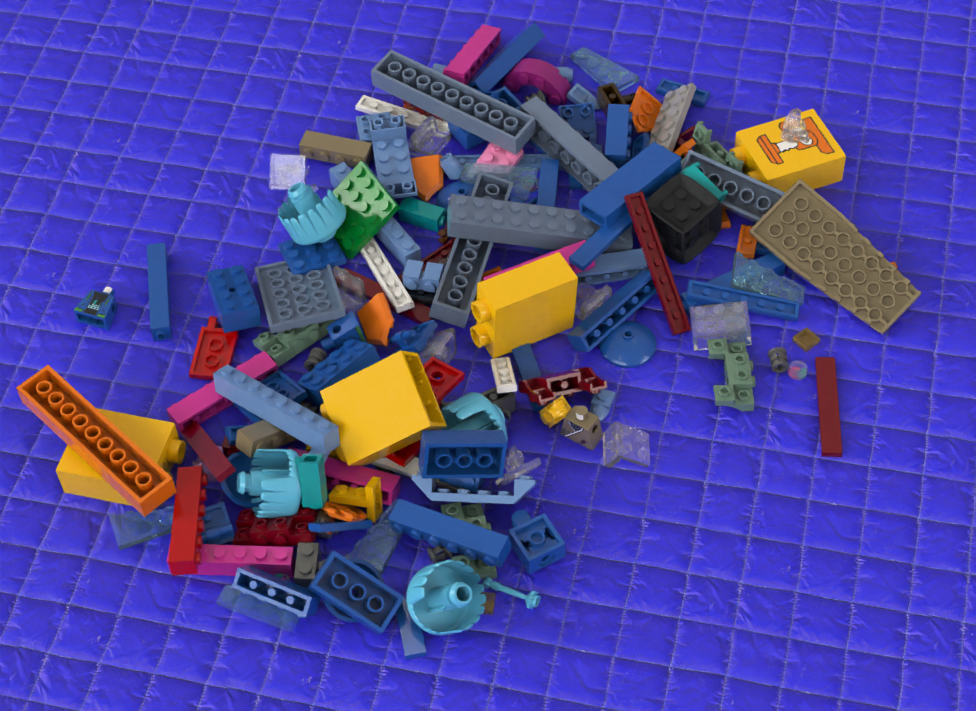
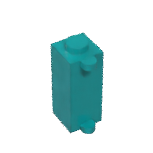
M699 162L691 166L688 165L683 169L681 174L690 177L702 185L720 203L729 193L726 189L721 192L698 169L701 165Z
M405 197L400 204L401 208L398 210L400 221L434 232H439L441 227H444L446 224L447 210L445 208L411 197Z
M303 454L302 457H295V463L298 464L302 496L300 504L311 509L323 508L328 499L323 454Z

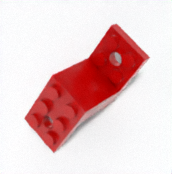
M432 356L423 367L441 410L442 399L464 380L465 373ZM421 439L385 457L405 467L420 453Z

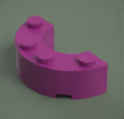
M526 58L518 62L509 71L502 83V87L505 86L509 91L518 93L521 86L524 85L537 87L544 92L548 103L558 106L566 105L569 100L566 96L571 90L567 78H563L559 74L560 70L548 62L534 58Z

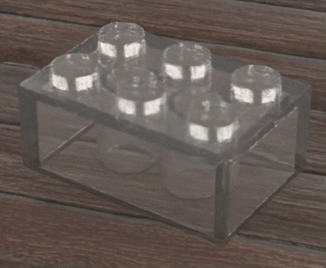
M747 301L689 307L694 351L707 350V339L727 338V343L745 342L746 345H752Z

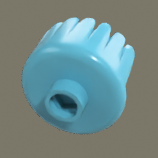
M298 182L289 188L288 204L285 201L282 203V208H279L278 217L295 243L311 245L328 241L336 234V230L344 222L346 208L330 189L327 191L328 197L325 196L322 201L309 185Z
M467 393L441 409L447 427L441 430H503L506 441H508L503 412L497 405L480 393Z
M257 449L253 455L257 459H253L251 464L261 467L251 468L249 474H245V471L238 473V493L244 495L245 492H248L249 495L259 497L253 498L251 503L264 500V502L259 504V507L252 508L256 517L278 518L292 516L298 512L301 500V487L298 464L294 460L295 457L299 456L296 451L292 449Z
M446 560L427 565L413 576L407 589L406 601L409 614L417 626L433 635H449L468 630L480 620L478 615H481L485 609L484 606L480 605L486 602V595L480 593L485 588L483 584H477L481 578L478 574L472 573L474 569L471 566L465 565L461 561Z

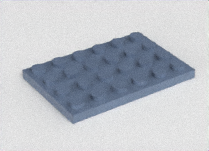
M286 261L254 267L271 333H280L284 330L301 328L310 324H319L323 321L336 320L346 316L330 264L325 269L313 270L305 275H292Z

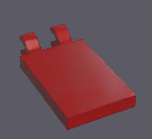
M210 316L207 327H201L189 377L214 380V372L227 364L231 366L239 331L224 333L222 328H218L219 322H217V317Z

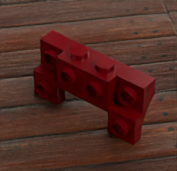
M582 367L518 381L519 393L527 394L530 402H536L541 406L550 404L549 401L557 399V396H573L575 392L589 391V394L600 393V389L607 388V380L600 379L591 367Z
M301 504L295 515L278 518H258L254 515L255 512L252 509L241 510L235 522L238 529L232 540L233 545L285 547L297 546L298 542L314 543L316 532L309 530V523L316 522L319 509L303 507Z

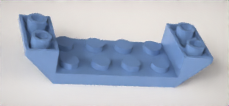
M404 115L369 119L377 178L393 198L417 196L418 192L413 176Z
M417 471V475H412V480L431 501L517 504L537 485V481L532 480L533 476L519 475V479H514V496H511L512 492L498 491V495H491V491L478 490V494H471L469 490L457 489V493H451V489H437L436 493V478L422 479L420 471Z

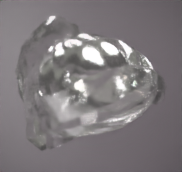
M792 109L785 118L784 129L780 134L781 139L788 143H798L804 140L809 142V132L806 131L805 121L801 119V109Z

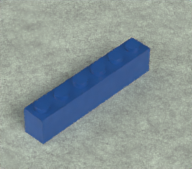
M641 270L567 334L575 351L590 352L657 293L649 270Z
M398 499L388 518L392 530L396 533H406L416 540L423 539L435 547L442 546L452 553H462L469 559L482 560L489 566L496 565L502 568L512 548L509 536L402 499Z

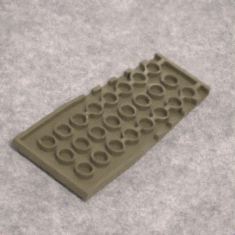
M801 179L749 230L751 236L791 270L881 335L921 296V291H918L907 277H904L880 251H877L871 245V242L866 237L864 238L841 212Z

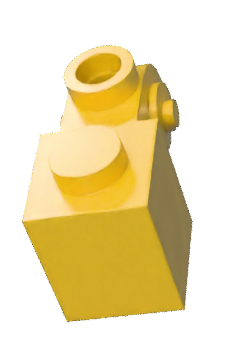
M562 395L539 411L540 418L545 425L551 428L564 419L572 408Z

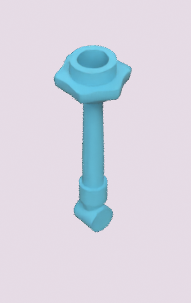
M486 577L482 583L486 589L491 587L493 590H499L524 599L527 604L526 607L529 609L536 608L540 603L541 597L537 591H531V593L526 595L503 586L489 577Z

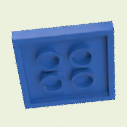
M334 236L328 241L311 245H299L293 240H287L278 244L279 251L292 275H305L313 270L319 271L327 268L328 264L331 265V268L346 264V258Z
M280 370L260 381V383L298 404L308 397L306 390ZM232 402L253 423L264 420Z

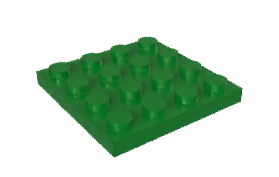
M362 160L333 190L334 195L346 208V218L336 230L334 238L345 255L351 260L401 208L368 165Z

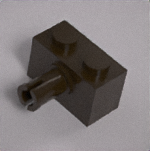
M613 82L598 87L597 101L607 117L608 104L631 105L636 93L633 92L622 96Z

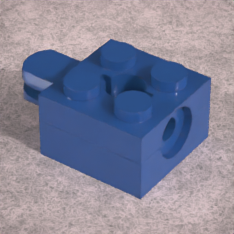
M518 510L512 515L513 528L508 530L512 549L529 574L565 557V542L545 513L533 519L526 510Z

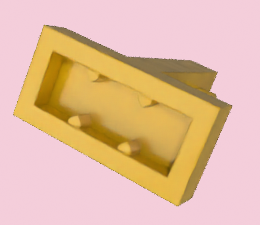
M373 476L365 488L336 485L329 494V502L367 508L368 520L376 523L383 513L380 477Z

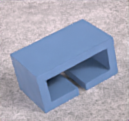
M407 259L402 275L403 286L410 290L421 289L436 293L444 272V264L427 262L425 271H422L424 261Z

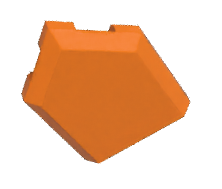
M641 86L638 87L629 112H632V121L637 133L652 131L660 107L663 105Z
M441 155L410 158L414 180L416 181L417 196L423 202L431 200V197L444 187V173L440 166V159L443 157Z
M377 293L357 314L367 343L387 346L389 342L387 337L390 328H393L394 318L385 294Z
M326 502L323 508H320L329 516L348 522H359L367 518L366 513L356 506Z

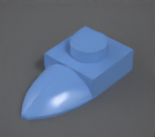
M578 83L566 96L575 104L593 103L594 109H600L596 98Z
M600 389V393L594 394L590 412L597 415L600 421L610 412L616 392Z

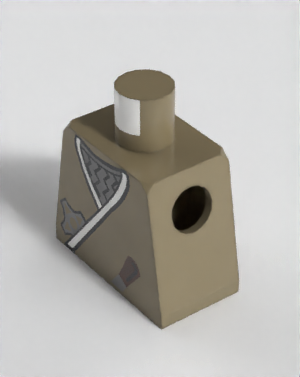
M575 405L564 419L561 435L593 451L603 438L600 419L597 415L589 412L587 407Z

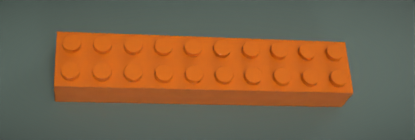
M49 365L16 387L22 403L144 517L177 492L173 478Z

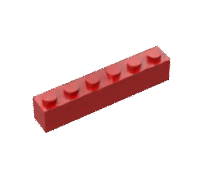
M202 466L179 467L177 471V492L175 493L169 552V566L173 576L198 574V565L202 564L200 548H203V537L201 532L205 530L202 517L206 516L204 501H207L205 486H208L207 473L204 474Z

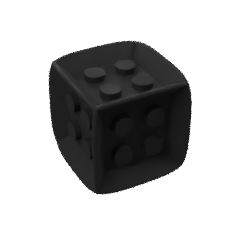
M675 175L646 201L665 255L680 264H686L694 259L720 232L722 207L719 200L710 191L686 175Z

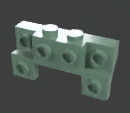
M697 121L692 135L696 139L697 144L694 145L693 150L742 173L744 161H739L734 156V151L728 152L718 141L711 142L712 130H708L703 126V121Z
M332 319L319 324H310L301 328L284 330L276 335L266 331L259 334L252 341L255 347L262 352L265 351L277 364V367H280L329 333L327 326L336 320Z
M727 338L707 339L709 359L724 360L726 385H713L715 406H729L742 412L754 411L755 404L752 387L756 386L755 376L751 375V372H753V361L749 360L745 342L727 343Z
M461 502L441 505L442 514L492 531L490 522L486 523L481 503L462 506ZM465 555L451 557L454 561H461L465 565L471 566L474 569L472 573L478 574L482 580L486 577L491 579L497 578L495 565L489 566L482 560H472Z

